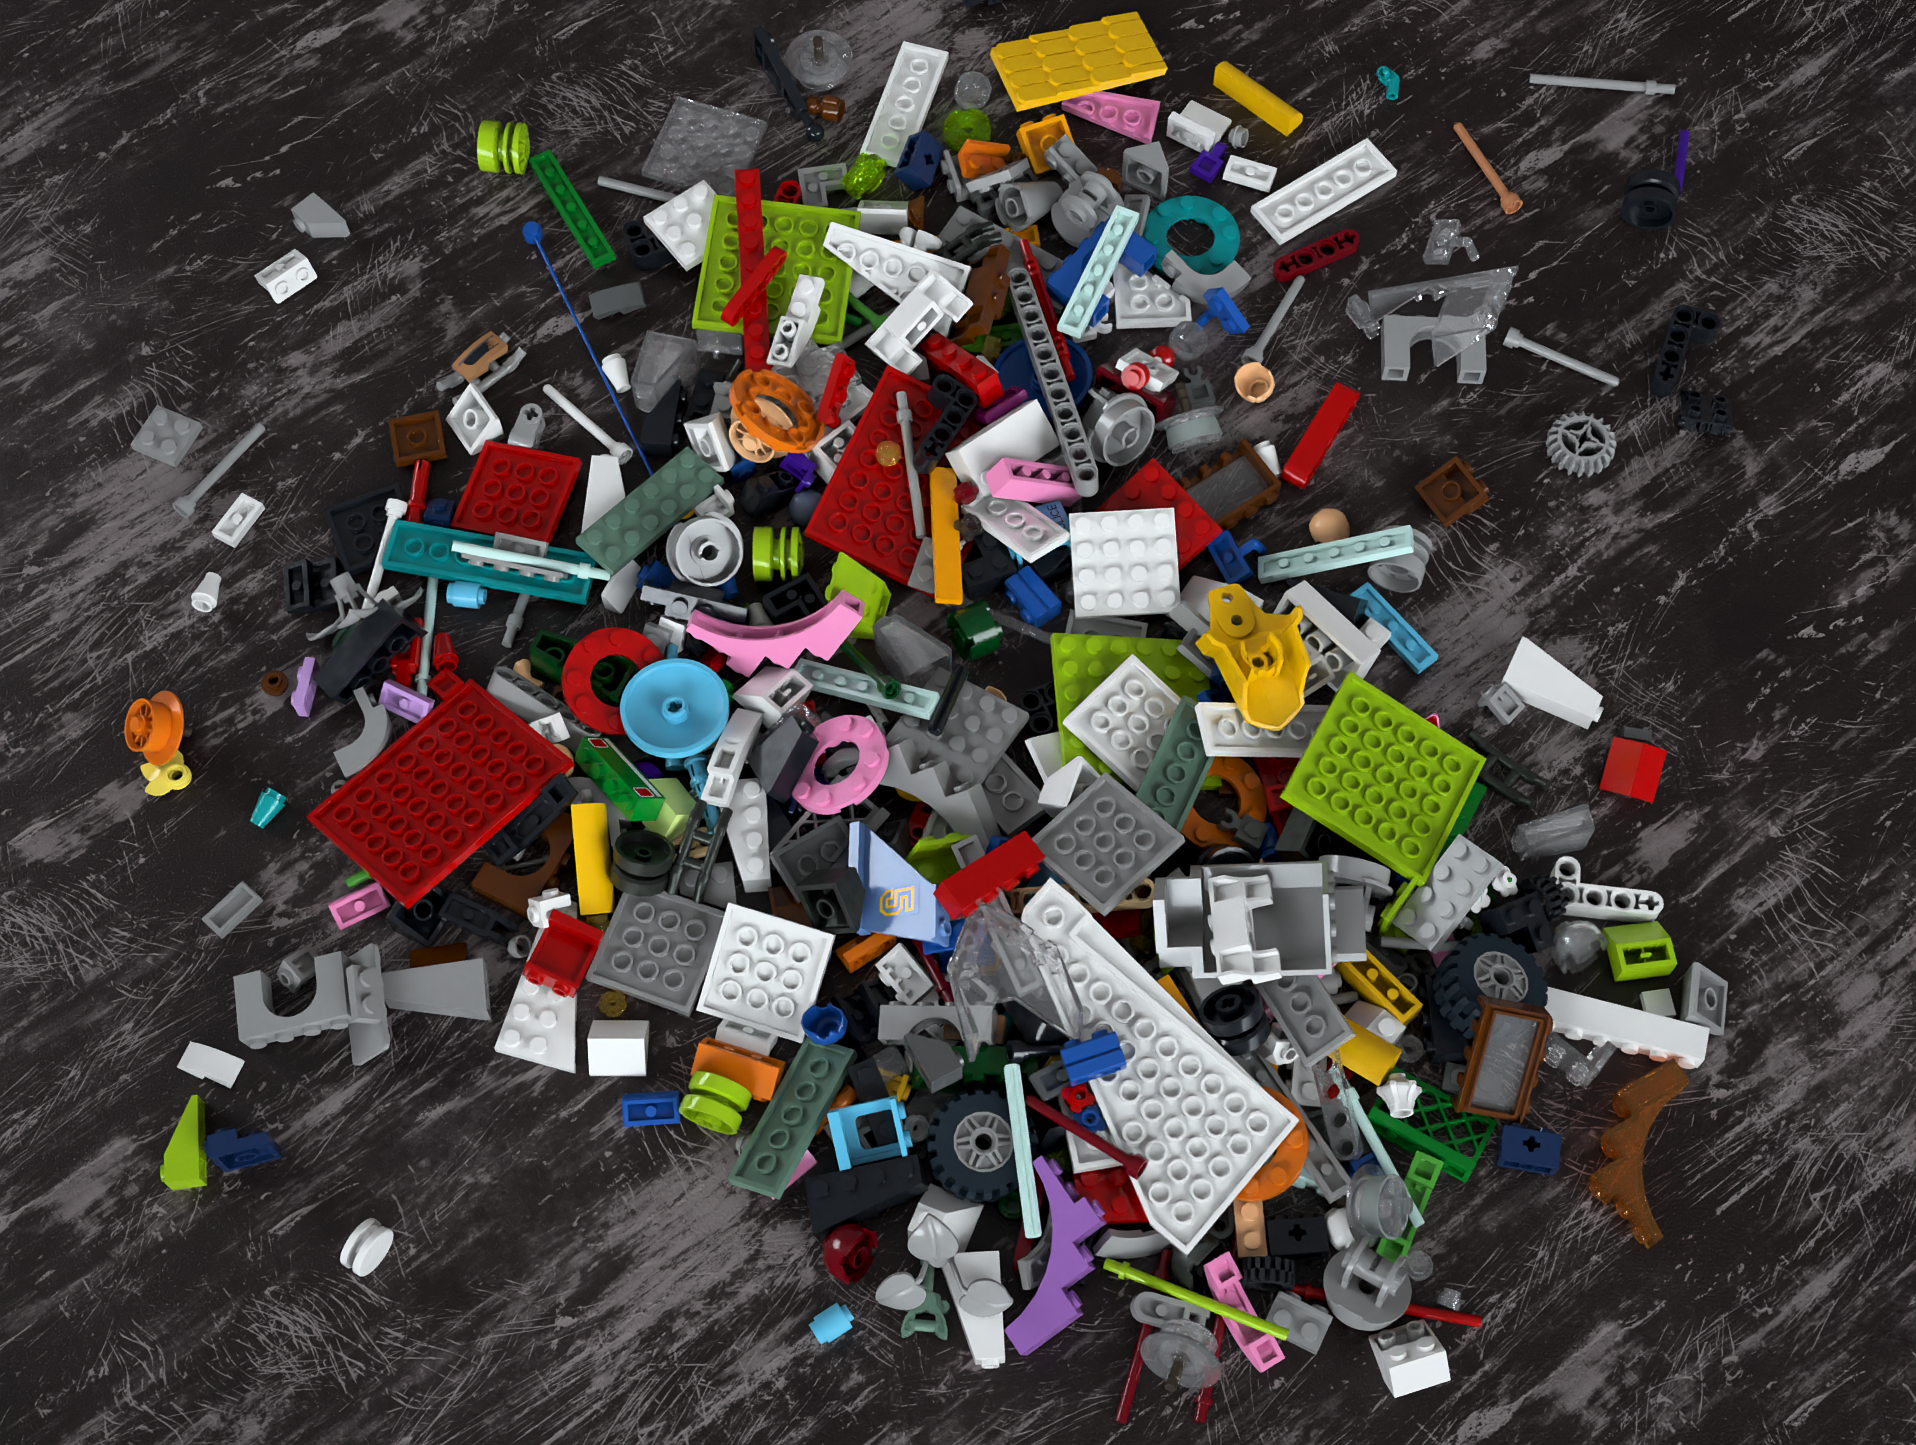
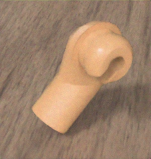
M527 659L517 661L513 671L543 689L545 683L531 677V662Z

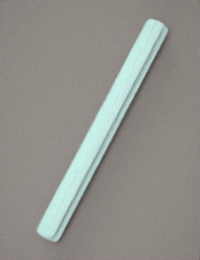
M1013 1063L1005 1065L1004 1075L1026 1238H1037L1041 1236L1042 1231L1020 1065Z

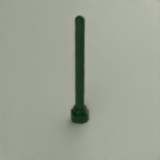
M846 639L843 641L839 648L877 683V691L885 699L895 698L901 690L900 682L891 675H883Z

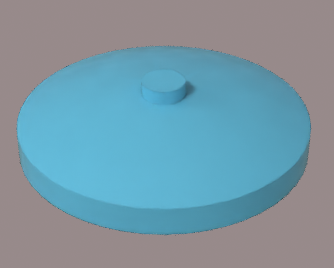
M682 658L657 661L640 670L625 687L620 702V716L629 739L641 750L662 758L687 757L709 747L723 732L730 710L728 693L721 678L706 665Z

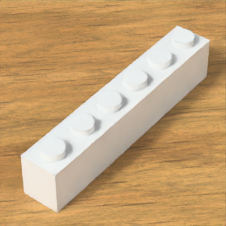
M1548 987L1546 992L1548 994V1001L1545 1009L1553 1019L1552 1032L1563 1033L1567 1038L1573 1040L1593 1041V1044L1600 1047L1613 1046L1621 1048V1051L1627 1054L1640 1053L1648 1055L1654 1061H1672L1685 1069L1698 1068L1705 1060L1710 1031L1708 1027Z

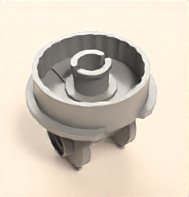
M1085 171L1080 179L1069 184V189L1061 195L1058 202L1053 204L1051 208L1052 222L1060 236L1068 244L1079 248L1080 243L1094 233L1097 225L1101 221L1105 222L1112 215L1116 205L1124 207V203L1120 194L1113 188L1112 183L1105 176L1092 171Z
M1091 387L1089 394L1095 399L1084 417H1080L1093 457L1098 462L1109 463L1112 466L1126 465L1136 459L1149 444L1155 427L1154 415L1147 408L1144 399L1135 393L1129 392L1118 395L1106 387H1102L1101 390Z
M713 511L705 512L703 516L692 518L685 523L680 522L672 528L666 543V558L672 573L680 581L705 587L717 586L732 578L740 568L744 555L743 539L737 526L726 516Z
M1341 855L1320 856L1319 861H1327L1328 871L1334 870V887L1363 886L1365 931L1371 932L1376 906L1369 905L1370 898H1388L1392 896L1393 889L1388 886L1391 871L1380 864L1359 858Z
M1367 1235L1364 1236L1360 1244L1354 1241L1350 1248L1338 1252L1330 1259L1324 1271L1323 1286L1327 1304L1332 1313L1341 1322L1358 1330L1376 1331L1389 1326L1405 1313L1411 1300L1412 1288L1407 1275L1408 1271L1402 1268L1406 1257L1399 1255L1395 1263L1368 1248L1371 1238Z

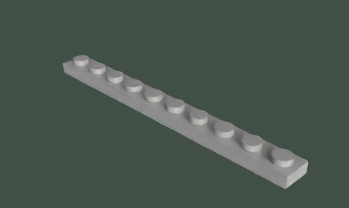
M1175 967L1172 969V975L1196 1008L1180 974L1179 967ZM1258 1049L1247 1054L1232 1056L1260 1086L1268 1087L1281 1093L1300 1112L1309 1136V1153L1304 1167L1329 1204L1353 1191L1355 1184L1271 1063L1262 1057Z

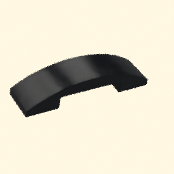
M560 772L540 790L542 794L506 828L500 829L482 845L498 866L508 862L535 841L564 813L579 793L563 773Z

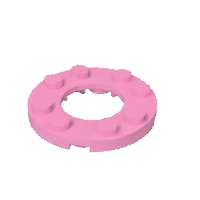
M843 715L829 719L815 727L813 733L819 743L791 793L802 807L816 814H836L841 812V808L847 807L852 803L858 805L876 789L888 766L889 751L887 750L886 737L878 726L862 716ZM842 741L856 744L859 749V761L849 777L840 783L824 785L816 781V776L814 775L815 764L818 757L822 753L825 754L826 748L835 747Z

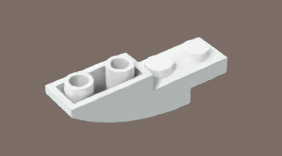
M799 274L786 317L781 316L766 361L767 364L792 368L802 354L821 311L818 304L825 285L823 278Z
M737 708L728 721L707 767L709 776L701 796V800L706 801L707 804L729 808L744 763L748 764L747 758L753 750L764 717L763 713Z

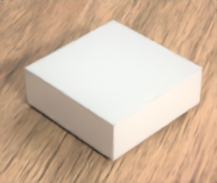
M1669 988L1641 992L1639 996L1643 1011L1668 1018L1675 1017L1676 1012Z

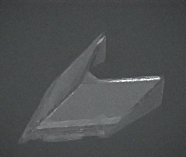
M1518 265L1368 291L1371 321L1373 323L1378 322L1384 318V315H1389L1412 299L1419 302L1424 294L1432 295L1434 301L1447 295L1431 333L1434 365L1438 367L1496 329L1498 316L1503 311L1512 287L1513 277L1518 272Z
M984 902L979 904L978 910L965 919L952 958H950L947 965V972L969 1062H974L997 1003L1015 1000L1071 1040L1080 1039L1085 1010L1058 946L1049 939L1044 941L1035 935L1034 929L1000 906L995 908L991 904L986 905Z

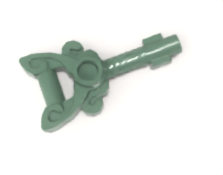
M920 1259V1266H922L923 1260ZM931 1264L928 1265L922 1281V1286L926 1289V1298L917 1308L905 1310L908 1313L901 1327L902 1338L911 1336L914 1331L935 1332L938 1338L944 1341L947 1340L948 1329L943 1315L948 1313L949 1303L941 1300V1296L933 1292L935 1267ZM929 1313L934 1315L936 1319L921 1320L915 1319L918 1314Z

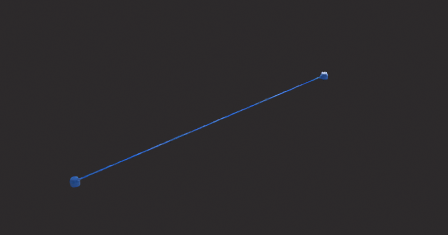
M534 221L527 222L522 229L524 240L529 244H537L650 476H652L654 473L540 244V241L543 239L542 228ZM817 814L819 820H824L821 814Z

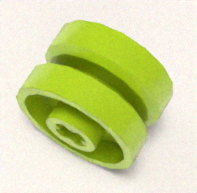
M705 1071L694 1072L688 1085L693 1094H687L683 1097L678 1109L680 1114L688 1120L715 1132L730 1135L736 1134L742 1122V1117L738 1112L747 1110L752 1098L751 1092L723 1076Z

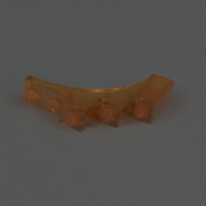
M1674 1058L1621 1088L1611 1098L1614 1110L1620 1117H1624L1625 1121L1607 1130L1599 1140L1602 1142L1601 1148L1605 1155L1614 1161L1594 1172L1588 1179L1590 1183L1589 1189L1593 1196L1598 1200L1600 1199L1604 1205L1614 1200L1619 1215L1624 1219L1627 1218L1633 1227L1634 1237L1640 1244H1644L1647 1249L1656 1245L1664 1236L1651 1214L1645 1196L1642 1175L1645 1143L1649 1129L1659 1111L1667 1102L1684 1091L1690 1083Z

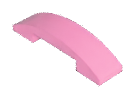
M1229 1251L1203 1265L1214 1300L1258 1317L1239 1282L1243 1277ZM1222 1316L1235 1341L1260 1373L1285 1359L1274 1336Z

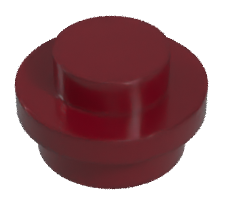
M971 481L963 482L953 490L955 494L954 500L958 504H970L976 499L979 489Z

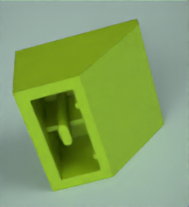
M1658 921L1602 929L1615 982L1670 975L1677 965L1671 937Z

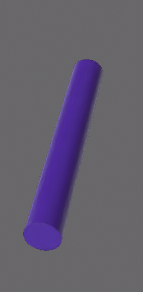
M1682 130L1679 134L1674 176L1680 182V194L1682 193L1690 134L1687 130Z

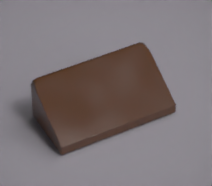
M467 943L411 950L410 968L468 960Z

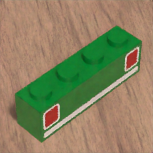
M583 737L576 751L574 761L629 821H656L666 798L609 737Z

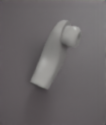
M858 747L840 749L823 763L821 772L824 774V779L827 782H832L838 775V772L845 767L858 763Z

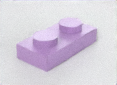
M305 657L303 666H300L298 669L297 679L299 682L297 689L292 692L291 705H293L299 716L309 717L318 685L313 678L320 670L316 658Z
M388 679L383 683L378 705L383 703L385 709L417 724L432 711L435 700Z

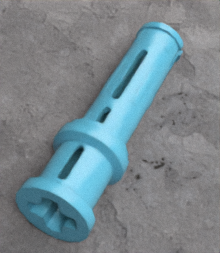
M704 754L690 756L683 762L685 769L689 771L691 777L690 787L696 791L698 799H701L709 776L706 766L708 760ZM707 804L703 816L708 833L713 835L712 832L720 816V810L718 806Z

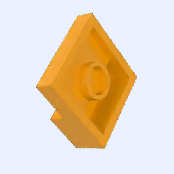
M1056 114L1047 115L1042 118L1043 121L1035 124L1033 121L1026 122L1020 125L1016 133L1022 152L1028 157L1030 167L1035 176L1053 171L1046 164L1043 154L1064 134L1074 143L1064 114L1056 116Z

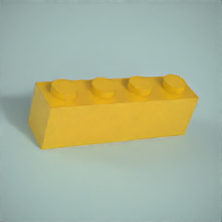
M1367 949V961L1338 962L1334 966L1335 971H1339L1340 976L1367 1003L1385 1009L1402 1025L1407 1026L1418 1016L1423 1004Z

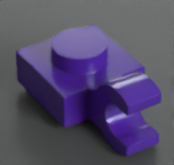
M1218 141L1210 153L1203 150L1190 166V173L1211 183L1223 167L1224 161L1222 159L1226 155L1224 150L1227 145Z

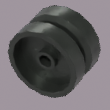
M631 830L622 833L617 837L614 844L613 860L609 873L611 883L617 889L634 896L651 897L661 894L668 888L669 876L675 855L673 844L666 837L652 831Z

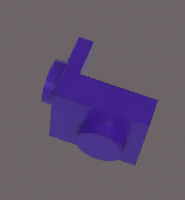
M788 452L779 466L801 480L795 489L797 493H800L803 487L808 489L816 478L813 471L817 464L809 460L803 453Z

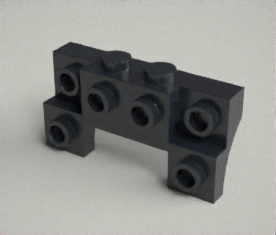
M645 579L640 600H644L650 605H666L664 615L670 616L671 619L676 621L689 620V616L696 609L713 618H723L729 623H745L749 607L748 602H745L744 606L727 603V598H723L725 592L723 590L674 579L671 586L668 585L667 589L652 586L650 581Z

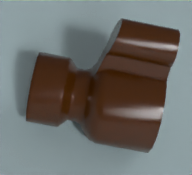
M810 95L807 101V112L811 115L820 114L823 120L839 124L844 115L845 101L830 95H824L823 100L820 96Z

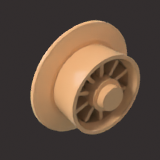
M756 397L755 402L760 406L763 418L767 416L772 425L776 427L782 425V429L785 430L794 427L786 413L777 405L766 399ZM732 408V425L729 429V439L734 449L741 456L752 462L764 463L771 458H780L787 455L788 452L775 451L759 438L752 437Z

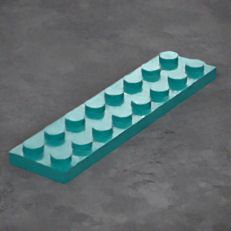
M398 519L395 520L382 560V567L386 570L454 582L480 583L482 587L584 605L587 604L594 579L588 577L587 580L577 578L578 575L568 574V579L560 578L558 583L543 580V574L535 573L534 577L519 575V569L509 567V572L493 569L494 564L484 562L483 567L468 564L467 558L461 557L462 553L452 551L453 540L493 548L494 536ZM548 546L547 559L578 565L582 562L591 564L590 567L597 568L598 563L585 552Z

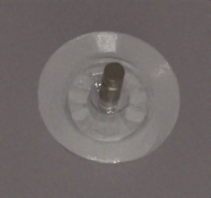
M828 30L805 32L796 37L786 51V65L790 73L803 86L815 91L829 90L838 85L850 69L853 59L849 43L839 34Z
M1182 1318L1169 1319L1162 1324L1160 1332L1148 1335L1141 1344L1140 1353L1143 1361L1156 1375L1166 1380L1164 1387L1170 1392H1175L1177 1386L1194 1389L1207 1388L1214 1385L1221 1375V1365L1215 1356L1218 1348L1217 1340L1207 1328L1194 1321Z

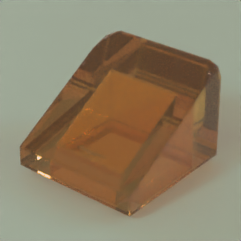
M920 196L908 202V218L917 231H924L925 201L924 196Z

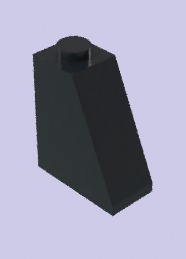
M791 715L747 758L766 794L783 804L789 799L819 743L813 733L815 728L808 720H800Z

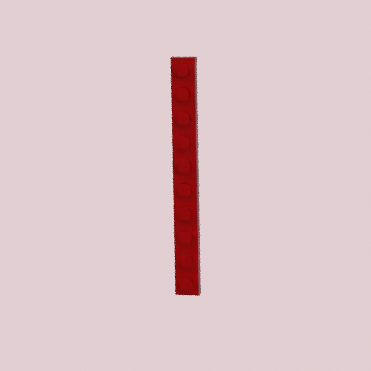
M759 168L735 170L741 286L765 257ZM765 288L743 316L746 370L751 369L752 372H760L762 369L771 371V365L766 363L770 352L767 289Z

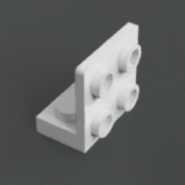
M1191 100L1181 114L1173 111L1168 117L1166 136L1200 153L1203 150L1210 153L1215 144L1220 141L1228 130L1232 120Z

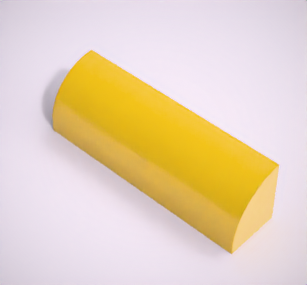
M1223 61L1215 67L1214 86L1286 137L1302 123V113L1229 62Z
M606 803L571 805L580 915L614 913V887L609 877L611 853Z
M1345 1017L1356 1036L1327 1056L1380 1086L1389 1079V1075H1391L1402 1049Z

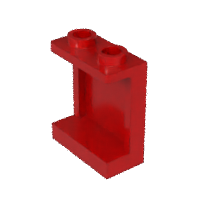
M553 909L548 918L549 927L544 929L529 961L524 966L522 975L534 985L540 986L543 984L552 988V991L561 997L569 996L574 998L603 939L604 931Z

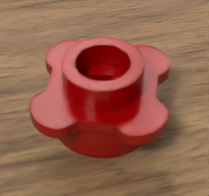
M1086 1082L1070 1088L1065 1087L1061 1092L1065 1104L1073 1113H1080L1085 1106H1092L1095 1103V1096L1087 1090ZM1076 1094H1079L1081 1098L1077 1099Z

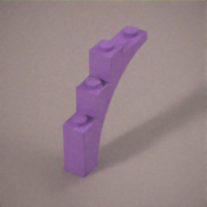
M1042 1155L1032 1163L1044 1184L1050 1203L1053 1225L1051 1254L1045 1276L1034 1298L1022 1314L1004 1329L1019 1354L1026 1356L1084 1314L1080 1309L1082 1302L1073 1290L1068 1291V1288L1095 1269L1091 1262L1094 1259L1093 1255L1084 1244L1080 1246L1079 1243L1107 1223L1103 1218L1105 1211L1096 1199L1091 1201V1199L1086 1197L1077 1201L1076 1198L1079 1197L1077 1190L1070 1182L1067 1184L1060 1176L1063 1171L1054 1158L1049 1160V1158Z

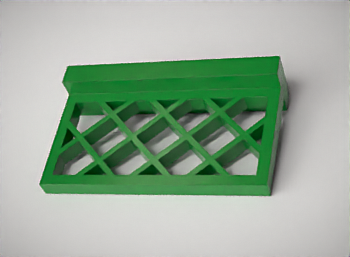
M1394 1067L1391 1074L1404 1073L1408 1080H1415L1417 1086L1422 1088L1421 1094L1426 1093L1432 1096L1435 1105L1422 1107L1417 1096L1415 1100L1416 1109H1413V1115L1419 1114L1423 1127L1415 1129L1408 1124L1406 1117L1399 1120V1118H1394L1380 1110L1381 1103L1385 1101L1382 1100V1097L1378 1096L1367 1116L1376 1134L1413 1155L1418 1150L1443 1161L1442 1171L1466 1183L1497 1121L1485 1115L1464 1111L1458 1112L1461 1119L1448 1121L1443 1109L1453 1108L1449 1101L1450 1096L1405 1071ZM1437 1110L1442 1123L1429 1125L1425 1113ZM1478 1121L1488 1128L1485 1133L1474 1135L1469 1123ZM1463 1124L1468 1137L1455 1139L1451 1127ZM1444 1128L1449 1141L1441 1143L1434 1139L1432 1131ZM1470 1142L1474 1151L1472 1159L1461 1154L1458 1145Z

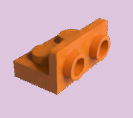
M967 139L957 154L962 177L974 179L975 177L1000 169L1007 164L1004 159L1011 150L1010 145Z
M875 932L864 936L859 935L838 948L836 954L851 974L896 946V936Z

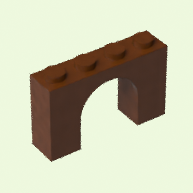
M564 811L539 836L550 845L549 858L541 869L530 875L517 876L484 862L471 883L475 894L529 920L527 915L528 899L541 896L544 890L557 888L560 882V875L573 862L575 849L572 815Z

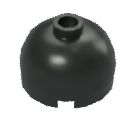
M1208 1233L1202 1237L1188 1256L1173 1245L1171 1269L1177 1281L1193 1292L1194 1289L1198 1292L1208 1286L1203 1265L1227 1252V1245Z

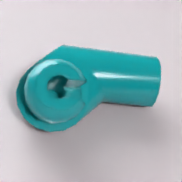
M1387 66L1379 67L1377 76L1379 81L1387 87L1386 98L1389 100L1397 99L1400 84L1399 76Z

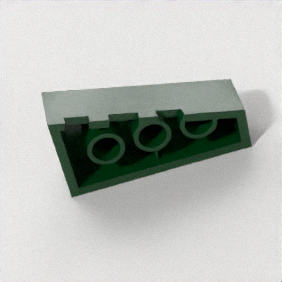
M540 629L529 647L531 668L562 685L561 676L564 663L573 647L579 641ZM620 655L606 656L600 659L592 669L590 676L591 688L595 696L604 704L620 707L623 691L633 676L639 672V669L635 663Z

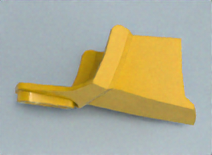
M1230 584L1213 589L1208 593L1209 630L1202 634V637L1195 642V645L1203 655L1214 658L1245 722L1261 729L1280 731L1297 716L1305 703L1303 692L1311 662L1297 627L1303 618L1302 606H1296L1288 615L1264 613L1239 584ZM1226 598L1230 600V602H1224L1222 599ZM1232 618L1240 625L1232 624Z

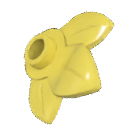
M178 750L173 758L164 765L158 766L146 763L140 767L144 777L149 781L145 792L153 796L165 795L172 789L179 790L185 788L192 779V773L184 765V757ZM177 775H183L180 779L175 780Z

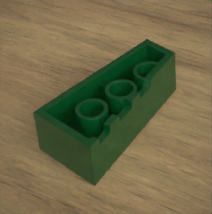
M951 1046L952 1050H957L963 1058L965 1066L962 1067V1079L938 1090V1092L958 1094L965 1090L968 1093L972 1092L974 1088H983V1091L988 1092L991 1089L999 1090V1094L1006 1097L1004 1067L1005 1065L1013 1064L1007 1061L1006 1046ZM1038 1056L1028 1057L1022 1063H1015L1020 1065L1024 1096L1032 1088L1029 1077L1038 1071ZM913 1062L912 1089L930 1091Z

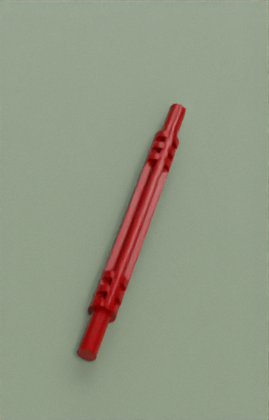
M1022 239L1019 241V246L1024 258V268L1030 275L1066 380L1072 381L1075 379V374L1069 360L1071 355L1062 332L1057 331L1058 320L1043 279V274L1037 258L1033 256L1028 240Z

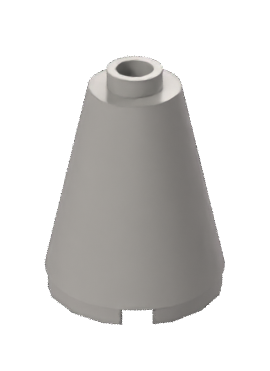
M1054 181L1009 182L1003 184L998 189L1000 193L999 197L995 198L996 212L1003 225L1008 224L1012 228L1009 229L1012 232H1020L1050 212L1053 204L1058 202L1063 191Z

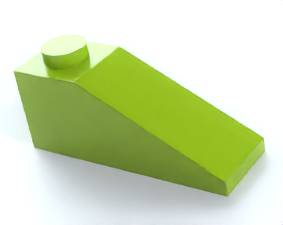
M198 1095L191 1096L164 1153V1164L160 1166L161 1180L172 1190L207 1185L206 1154L203 1142L206 1141L205 1102Z

